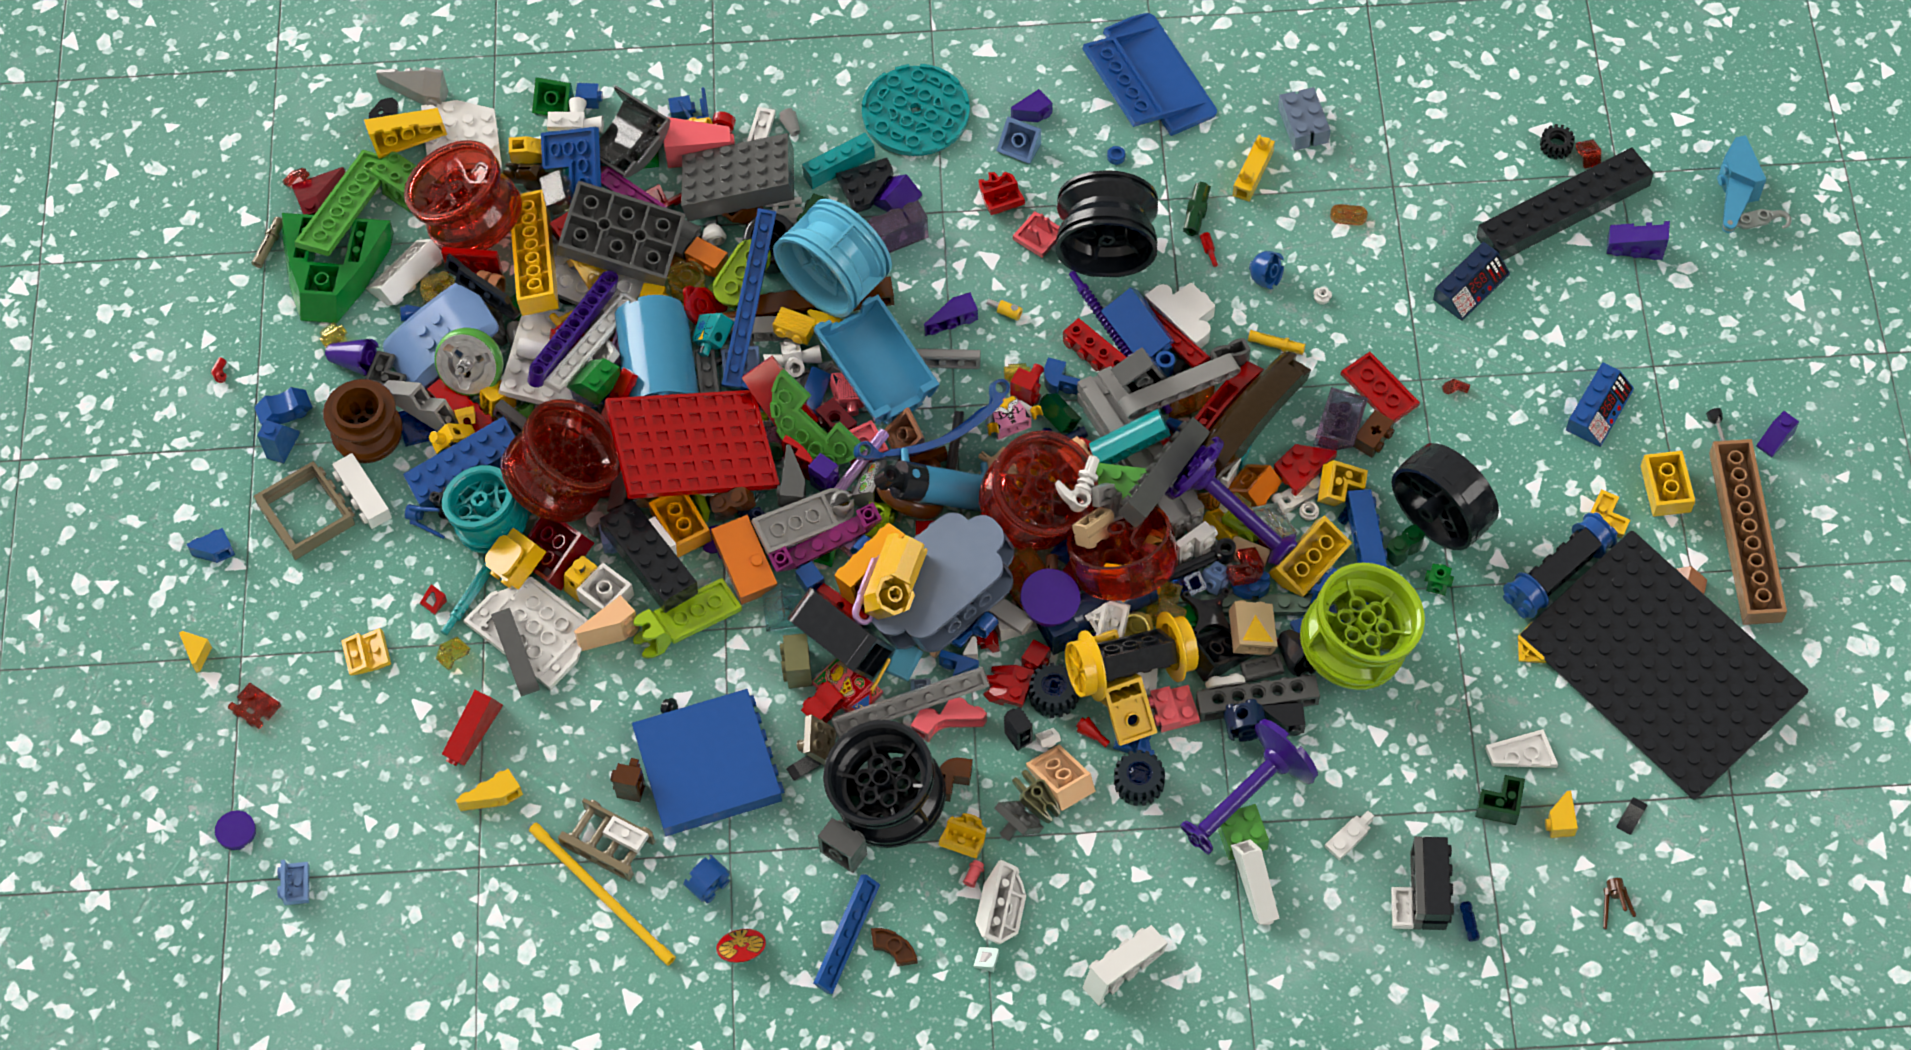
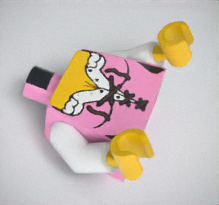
M1016 396L1004 397L1003 403L986 418L985 427L988 430L989 436L991 433L996 432L997 439L999 440L1031 428V417L1033 420H1036V416H1043L1041 406L1036 405L1032 407L1022 400H1018Z

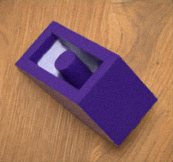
M1038 89L1011 107V118L1026 122H1040L1050 117L1053 112V103Z
M1783 411L1772 422L1756 447L1772 458L1794 435L1799 421L1786 411Z

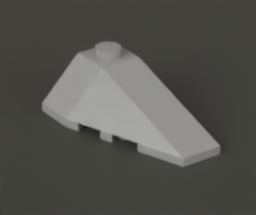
M422 67L418 71H413L411 68H406L405 71H398L397 69H381L376 71L380 84L422 105H434L437 107V104H442L447 98L449 91L443 70Z

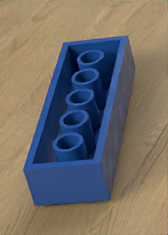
M503 416L405 472L403 475L421 507L435 508L429 499L430 493L433 491L442 492L443 487L446 488L451 480L462 471L480 465H490L503 469L526 456V453L511 426Z

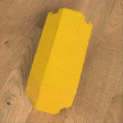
M892 533L887 536L865 591V613L878 620L909 610L915 596L913 587L928 549L924 548L925 545L910 536L904 535L903 539L898 538V533Z

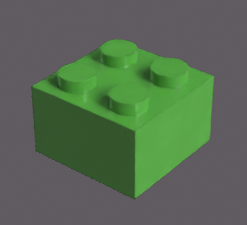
M1256 804L1239 808L1218 828L1228 860L1235 859L1231 845L1249 839L1259 846L1262 851L1268 850L1269 838Z

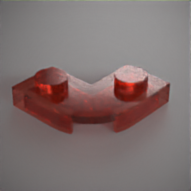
M1256 547L1238 549L1236 556L1240 565L1227 566L1226 569L1232 585L1237 586L1257 582L1262 577L1264 563Z

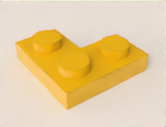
M1601 489L1590 513H1599L1617 531L1618 535L1616 537L1622 539L1630 519L1613 513L1619 496Z

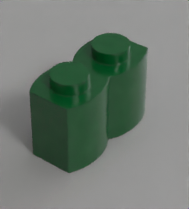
M1416 524L1407 527L1402 532V535L1396 536L1389 541L1386 548L1387 560L1394 567L1403 564L1409 555H1413L1421 549L1425 533Z

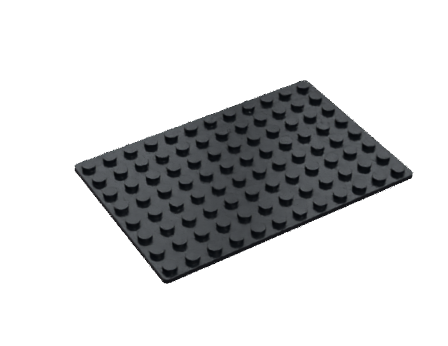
M1634 531L1628 532L1520 634L1522 638L1544 656L1546 663L1693 800L1698 799L1808 694V688Z

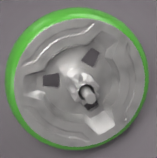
M470 327L458 328L447 333L437 345L434 358L436 371L443 383L456 393L466 396L480 395L481 389L493 387L500 380L503 372V356L497 343L485 332ZM456 350L463 353L461 358L455 353ZM468 371H471L470 377L465 376Z

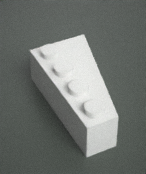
M1152 925L1146 929L1141 928L1132 939H1125L1119 945V948L1109 950L1100 961L1095 960L1091 963L1082 988L1098 1006L1105 1001L1104 997L1110 992L1113 995L1119 990L1125 979L1129 982L1139 972L1140 967L1145 969L1161 956L1168 942Z

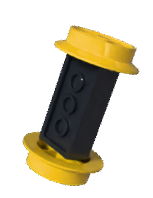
M1166 611L1158 615L1156 629L1099 643H1096L1090 632L1084 630L1079 633L1076 641L1067 643L1065 648L1066 668L1074 691L1079 697L1091 695L1097 702L1104 700L1107 682L1114 681L1115 678L1131 677L1135 673H1148L1152 669L1165 668L1175 682H1182L1185 679L1186 672L1197 668L1199 659L1196 637L1188 620L1184 616L1172 617Z

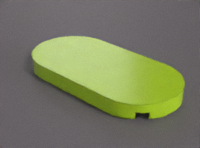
M752 239L744 240L737 245L713 282L714 295L724 306H738ZM769 250V254H768V259H767V264H766V269H765V271L767 270V268L769 267L770 262H771V252H770V250Z

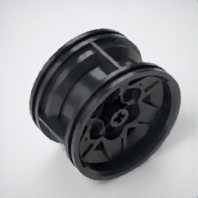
M874 720L862 723L843 734L833 745L827 756L823 771L824 788L827 797L840 814L842 820L848 825V828L861 832L865 836L867 844L884 848L907 845L924 836L939 819L946 800V783L943 773L921 736L905 724L891 720ZM888 753H898L904 756L891 759ZM868 761V770H867V769H861V770H859V768H860L865 762ZM883 763L881 768L876 769L877 765ZM903 766L900 771H895L897 767ZM919 772H921V781L915 779ZM869 778L867 783L862 784L864 779ZM904 784H909L906 789H901ZM851 795L860 797L856 808L853 805ZM875 796L873 801L867 802L870 797ZM895 799L892 804L887 805L889 800Z

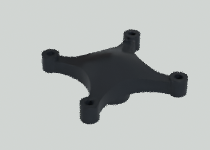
M1224 588L1217 598L1211 600H1199L1192 597L1190 592H1183L1181 599L1190 604L1196 614L1197 622L1195 629H1193L1195 636L1199 635L1201 630L1208 627L1221 628L1231 636V627L1222 609L1223 600L1230 593L1229 589Z

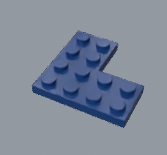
M599 127L541 133L543 168L548 170L569 167L570 203L572 202L578 180L601 187Z

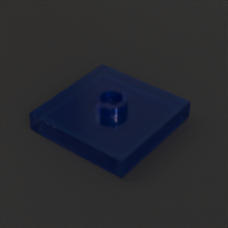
M404 410L398 412L402 420V435L406 447L430 441L429 435L432 431H436L435 429Z

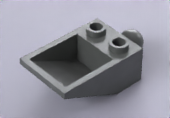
M787 444L781 485L777 486V505L781 507L806 498L805 478L791 445Z

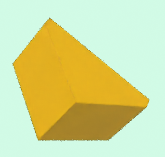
M181 631L179 634L196 673L200 672L212 646L206 638Z

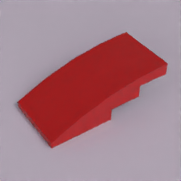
M772 355L743 375L742 379L764 412L776 426L770 411L773 393L771 390L776 377L783 368ZM806 402L801 409L815 422H818V417Z

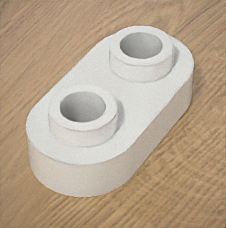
M1233 673L1226 677H1210L1205 685L1206 688L1213 690L1219 689L1222 686H1239L1246 682L1243 675Z

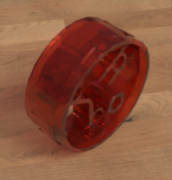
M1157 506L1153 508L1147 518L1136 528L1124 517L1111 523L1107 528L1109 538L1099 541L1097 546L1091 549L1076 544L1073 528H1071L1068 534L1067 547L1074 577L1084 592L1098 599L1124 601L1147 595L1165 584L1174 574L1178 565V549L1171 523L1165 512ZM1093 509V510L1087 512V513H1086L1085 515H1083L1080 519H1078L1077 522H1078L1079 520H1081L1082 518H1084L1085 516H1087V515H1088L1089 513H1091L1092 511H1094L1095 509ZM1148 535L1163 540L1157 549L1150 554L1141 548ZM1106 563L1122 565L1116 567H1104Z

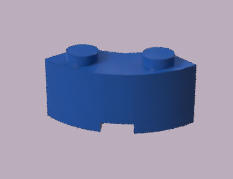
M290 387L278 395L264 396L254 408L260 424L263 425L265 420L284 424L297 418H303L313 407L306 390Z

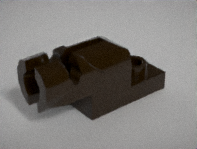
M506 163L505 166L509 170H503L505 181L523 184L528 191L544 189L549 192H560L565 178L563 173L546 172L541 165Z

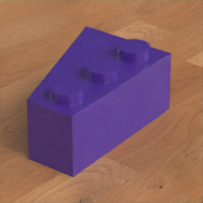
M1664 221V224L1652 225V222H1646V226H1634V223L1610 225L1607 235L1606 254L1663 260L1669 241L1670 221Z

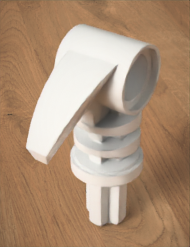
M1096 456L1088 457L1085 469L1079 471L1078 476L1080 478L1077 480L1078 484L1073 491L1069 490L1059 480L1055 483L1059 495L1074 512L1083 511L1091 502V488L1095 485L1094 482L1098 480V475L1095 473L1100 460ZM1076 497L1081 498L1083 500V504H1079L1076 500Z

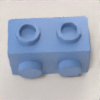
M281 860V867L277 869L278 879H281V886L277 887L278 898H281L284 905L309 903V863L287 864L285 860Z

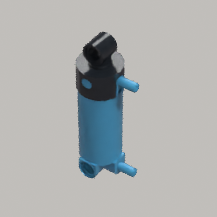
M907 448L901 449L900 461L894 466H885L874 476V483L877 488L883 491L890 489V494L895 499L979 512L983 511L988 504L1005 491L1003 482L989 474L987 462L980 463L981 474L927 466L921 463L910 462Z

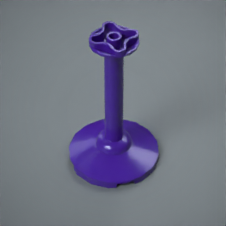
M1219 437L1212 438L1215 443L1207 448L1203 445L1194 453L1177 476L1178 479L1174 482L1173 487H1169L1165 495L1173 500L1191 489L1201 490L1205 488L1271 549L1268 563L1278 565L1296 547V535L1291 534L1281 538L1215 477L1216 467L1214 465L1224 442Z
M1262 719L1259 723L1255 724V733L1265 750V761L1201 823L1196 825L1189 821H1184L1180 824L1181 829L1188 836L1189 842L1194 847L1200 848L1207 855L1213 851L1209 837L1274 774L1288 773L1298 781L1308 785L1314 783L1315 778L1318 776L1314 762L1303 747L1300 746L1297 749L1286 738L1289 733L1272 721Z

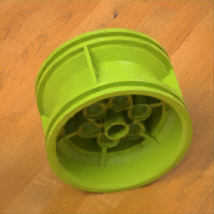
M1373 563L1346 565L1335 571L1326 580L1317 598L1303 617L1300 627V640L1303 652L1309 663L1321 676L1338 686L1354 690H1367L1379 687L1388 682L1397 673L1405 658L1421 639L1425 626L1423 605L1415 589L1397 572ZM1333 604L1335 605L1337 613L1329 611V608ZM1380 650L1386 651L1388 653L1381 656Z

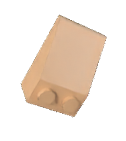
M621 595L574 631L577 644L582 648L581 651L624 641L628 637L634 636L638 629H640L639 626H634L635 610Z
M1060 744L1026 763V767L1036 780H1045L1061 811L1096 792L1091 773Z

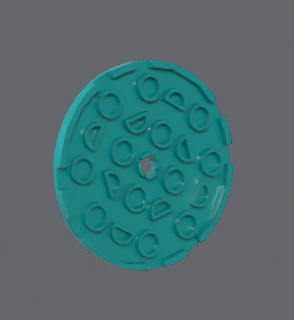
M905 64L895 67V70L888 73H882L869 85L862 101L863 124L870 137L888 151L906 156L929 155L949 147L962 135L970 117L969 97L960 81L948 71L929 64H920V66ZM918 107L921 111L912 112L911 109Z

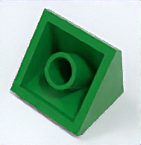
M535 77L532 113L548 116V112H570L569 100L574 97L571 83Z

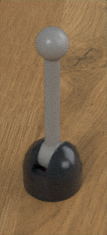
M1721 408L1709 410L1706 413L1710 423L1716 424L1721 441H1726L1720 426V422L1723 419Z

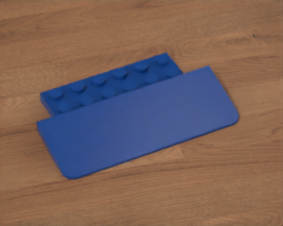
M1143 13L1129 17L1104 28L1103 34L1106 37L1105 39L1083 45L1082 49L1133 127L1160 120L1170 136H1173L1216 116L1217 108L1154 15Z

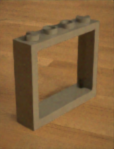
M314 461L253 496L257 506L294 560L355 525L353 520L355 514L352 512L350 506L346 508L344 505L345 500L341 493L337 494L334 491L336 489L331 479L327 480L325 478L326 473L321 466L318 467ZM316 478L343 517L295 544L269 504L309 480Z

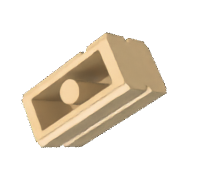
M1098 507L1073 524L1072 528L1076 544L1091 549L1096 547L1099 541L1109 538L1110 534L1117 530L1113 511Z

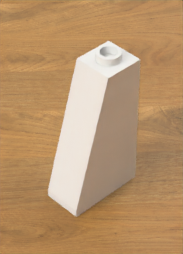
M1251 839L1231 845L1254 920L1260 925L1274 923V920L1280 918L1261 848Z

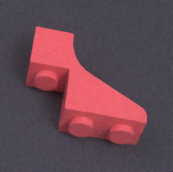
M958 697L949 700L941 714H938L932 708L920 710L912 722L911 728L923 740L929 742L935 733L944 728L983 727L987 722V713L983 708L979 706L974 707L963 698Z

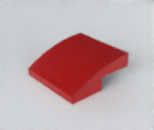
M785 435L782 440L784 459L786 444L791 445L804 478L810 481L808 465L813 461L812 457L801 444Z

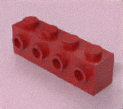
M1080 318L1076 319L1063 331L1064 345L1069 349H1073L1078 357L1086 360L1095 371H1101L1109 366L1113 368L1127 358Z

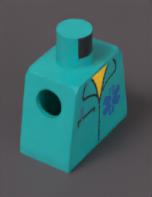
M722 313L700 314L692 338L693 342L700 346L697 354L702 357H708L711 349H721L734 325V321Z

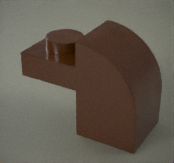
M951 758L940 766L946 783L945 801H951L953 784L970 786L973 759Z

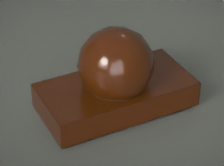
M945 446L912 456L909 458V461L941 468L940 463L947 461L948 451Z

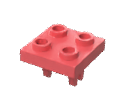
M1034 211L1015 232L1013 240L1043 258L1055 245L1056 235L1060 226L1050 221L1048 217L1045 218L1043 214Z

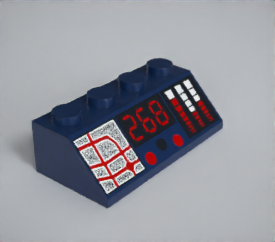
M1482 242L1435 288L1433 300L1463 321L1510 275V272L1499 253L1485 242Z

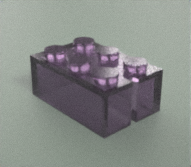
M918 200L907 203L903 206V209H892L885 214L874 216L867 220L880 236L889 253L929 238L928 217Z

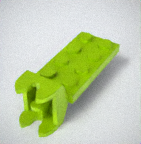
M720 578L698 589L697 595L667 613L660 607L654 610V612L648 609L638 614L634 619V626H642V631L634 636L633 644L649 643L650 646L644 649L642 657H657L665 653L671 642L675 644L741 612L742 606L723 578Z

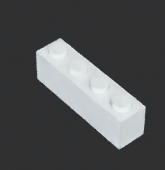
M353 453L332 464L335 470L332 472L337 482L341 481L343 484L341 488L346 496L350 495L352 498L350 502L355 510L359 509L361 512L359 516L364 524L368 523L370 528L373 529L392 518L388 507Z

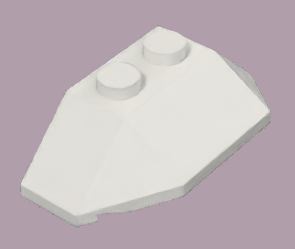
M1002 860L998 861L983 885L975 921L981 936L997 944H1002L1018 934L1026 900V892L1019 876L1018 867Z

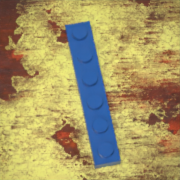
M866 874L861 875L813 982L814 985L827 994H833L880 887L879 883Z

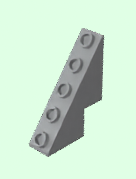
M388 380L384 384L392 393L396 406L436 431H439L447 423L459 424L446 399L430 398L422 383Z

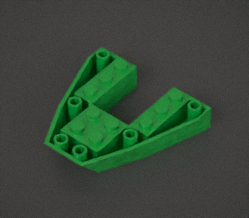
M282 213V238L289 287L300 320L338 323L363 293L391 249L394 236L391 221L356 218L352 224L344 264L314 262L316 253L295 247V240L314 215Z

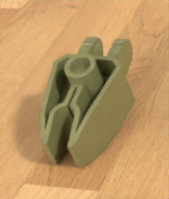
M1025 769L1022 771V775L1030 784L1028 788L1017 777L1012 780L1021 793L1019 795V802L1042 821L1051 823L1053 819L1046 808L1058 817L1061 814L1058 803L1045 780H1035L1029 771Z

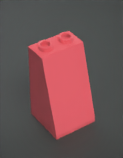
M667 117L671 120L664 139L668 168L682 167V155L735 144L734 134H730L728 126Z

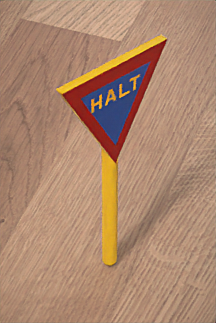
M887 658L870 691L846 707V710L853 711L872 704V694L889 665L890 658Z

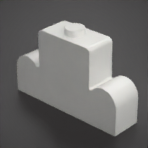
M1189 283L1172 295V289L1168 285L1161 284L1145 295L1146 302L1200 349L1209 342L1211 328L1208 321L1214 317L1215 304L1205 292H1201L1194 284Z

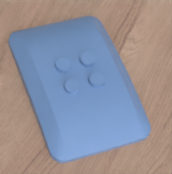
M454 283L425 304L392 332L384 341L383 349L386 353L396 356L393 366L397 373L406 374V382L422 383L426 390L440 379L435 367V351L438 343L447 333L458 328L470 327L481 330L492 338L498 332L499 325L484 300L478 294ZM459 350L455 351V353L461 358L463 353Z

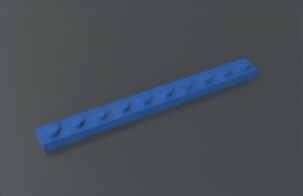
M758 208L722 387L741 390L742 376L745 371L777 211Z

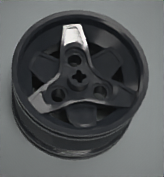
M1101 170L1073 177L1060 188L1057 197V211L1063 222L1056 235V254L1062 264L1086 276L1125 277L1146 269L1154 262L1157 256L1158 241L1152 222L1158 214V194L1149 182L1130 173Z

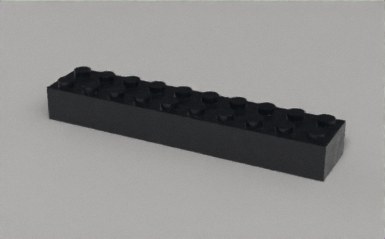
M1631 147L1479 224L1476 238L1480 243L1485 242L1496 250L1504 261L1649 187L1654 173L1634 148Z

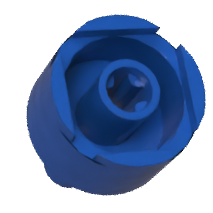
M709 855V860L705 857L689 873L692 877L689 881L685 879L683 885L701 902L705 901L708 904L715 898L716 894L714 893L719 888L724 889L729 884L730 871L713 855Z

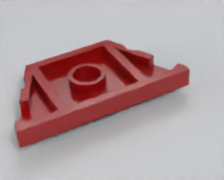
M1295 444L1274 464L1273 469L1282 478L1283 483L1291 487V493L1297 496L1322 471L1324 464L1336 458L1337 451Z

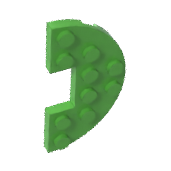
M785 369L781 370L774 381L771 390L773 392L772 402L770 403L771 416L775 420L778 428L776 431L780 438L783 440L785 435L791 437L807 450L813 460L820 453L837 465L855 459L854 447L861 441L840 421L835 424L829 433H826L801 409L811 397V394ZM865 446L860 447L861 454L867 449Z

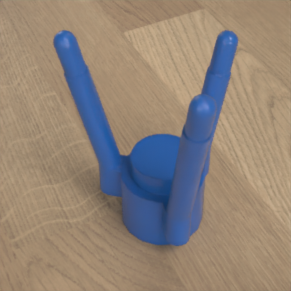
M704 87L701 88L702 98H700L702 116L696 117L697 119L709 117ZM679 99L678 102L688 119H690L692 116L681 99Z
M412 504L406 506L405 519L410 520L411 525H416L442 539L445 538L439 532L418 522V520L423 519L424 511L439 512L440 508L421 507Z

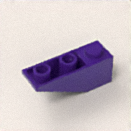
M971 292L950 299L924 323V335H935L941 331L954 329L963 324H971L978 320V309Z

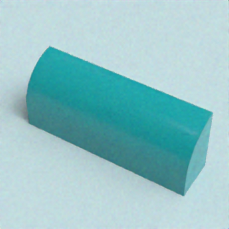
M1158 408L1090 442L1089 447L1092 455L1100 460L1099 463L1115 464L1171 436V433Z

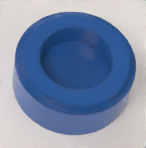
M1119 146L1109 148L1107 152L1108 161L1114 165L1123 163L1125 160V150Z

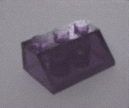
M1331 387L1313 446L1331 450L1353 448L1368 398Z

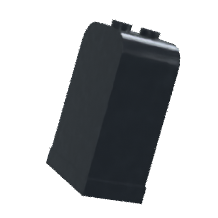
M812 587L808 589L787 618L843 662L849 669L871 681L881 670L887 658H890L896 650L865 625L858 624L852 615Z

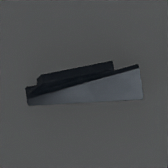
M451 254L447 255L444 269L456 276L455 283L478 294L484 302L512 320L521 314V311L513 305L509 295L475 274Z

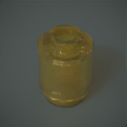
M1026 363L1008 364V366H1004V379L1010 383L1018 367L1030 372V366L1027 367Z

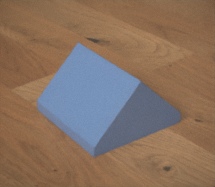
M1007 117L997 151L1030 164L1041 145V129Z

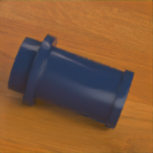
M1078 426L1076 430L1062 437L1066 444L1076 436L1079 439L1080 437L1086 439L1088 433L1084 426Z

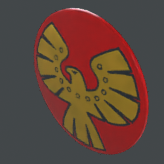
M739 929L723 936L719 940L716 950L718 956L725 961L734 963L745 962L761 954L766 946V940L759 931Z

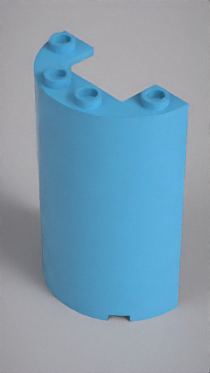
M647 295L638 297V301L632 303L627 301L618 307L615 311L621 369L625 367L638 375L636 385L632 388L628 397L699 393L689 318L681 301L665 295Z
M879 295L866 298L862 302L860 312L848 315L839 323L834 322L832 324L831 320L820 322L814 327L815 334L878 425L881 422L884 424L891 423L907 407L910 408L911 412L915 411L923 405L925 397L928 396L930 398L940 385Z

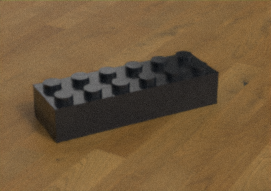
M633 499L599 518L603 534L665 613L698 594L695 578Z

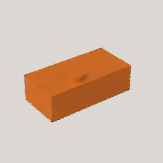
M748 515L711 529L712 539L741 605L778 591L777 581Z

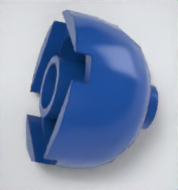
M1264 251L1257 254L1249 265L1252 280L1257 285L1268 289H1273L1272 286L1274 284L1277 286L1284 272V266L1281 265V260L1284 261L1283 256L1273 251Z

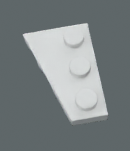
M1543 729L1489 744L1485 748L1492 766L1557 768L1558 766Z

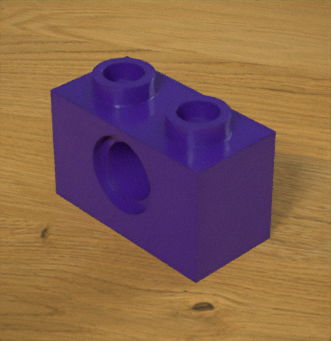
M820 453L808 465L810 485L818 491L822 492L834 488L840 481L838 465Z

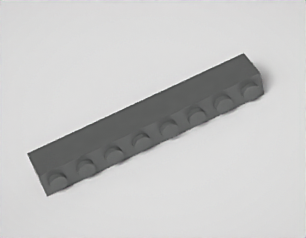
M1194 417L1188 422L1184 420L1177 428L1179 432L1176 431L1169 438L1171 442L1168 441L1161 449L1163 453L1160 452L1153 459L1155 464L1152 462L1145 470L1147 474L1144 473L1137 480L1139 485L1135 484L1128 492L1131 495H1127L1121 501L1122 507L1118 513L1135 528L1147 518L1209 435L1210 431Z

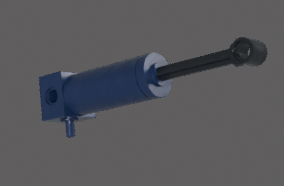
M1229 538L1220 539L1217 545L1211 548L1210 552L1170 569L1167 580L1156 576L1151 577L1149 574L1144 573L1143 568L1129 573L1133 581L1137 582V587L1133 588L1125 602L1103 598V592L1089 590L1080 594L1078 611L1070 621L1056 625V627H1046L1037 623L1036 625L1054 656L1065 651L1067 643L1076 641L1081 631L1086 630L1090 632L1094 630L1085 615L1099 608L1102 604L1111 600L1131 605L1129 613L1149 606L1158 601V587L1208 566L1215 561L1221 564L1233 562L1236 550L1235 542Z

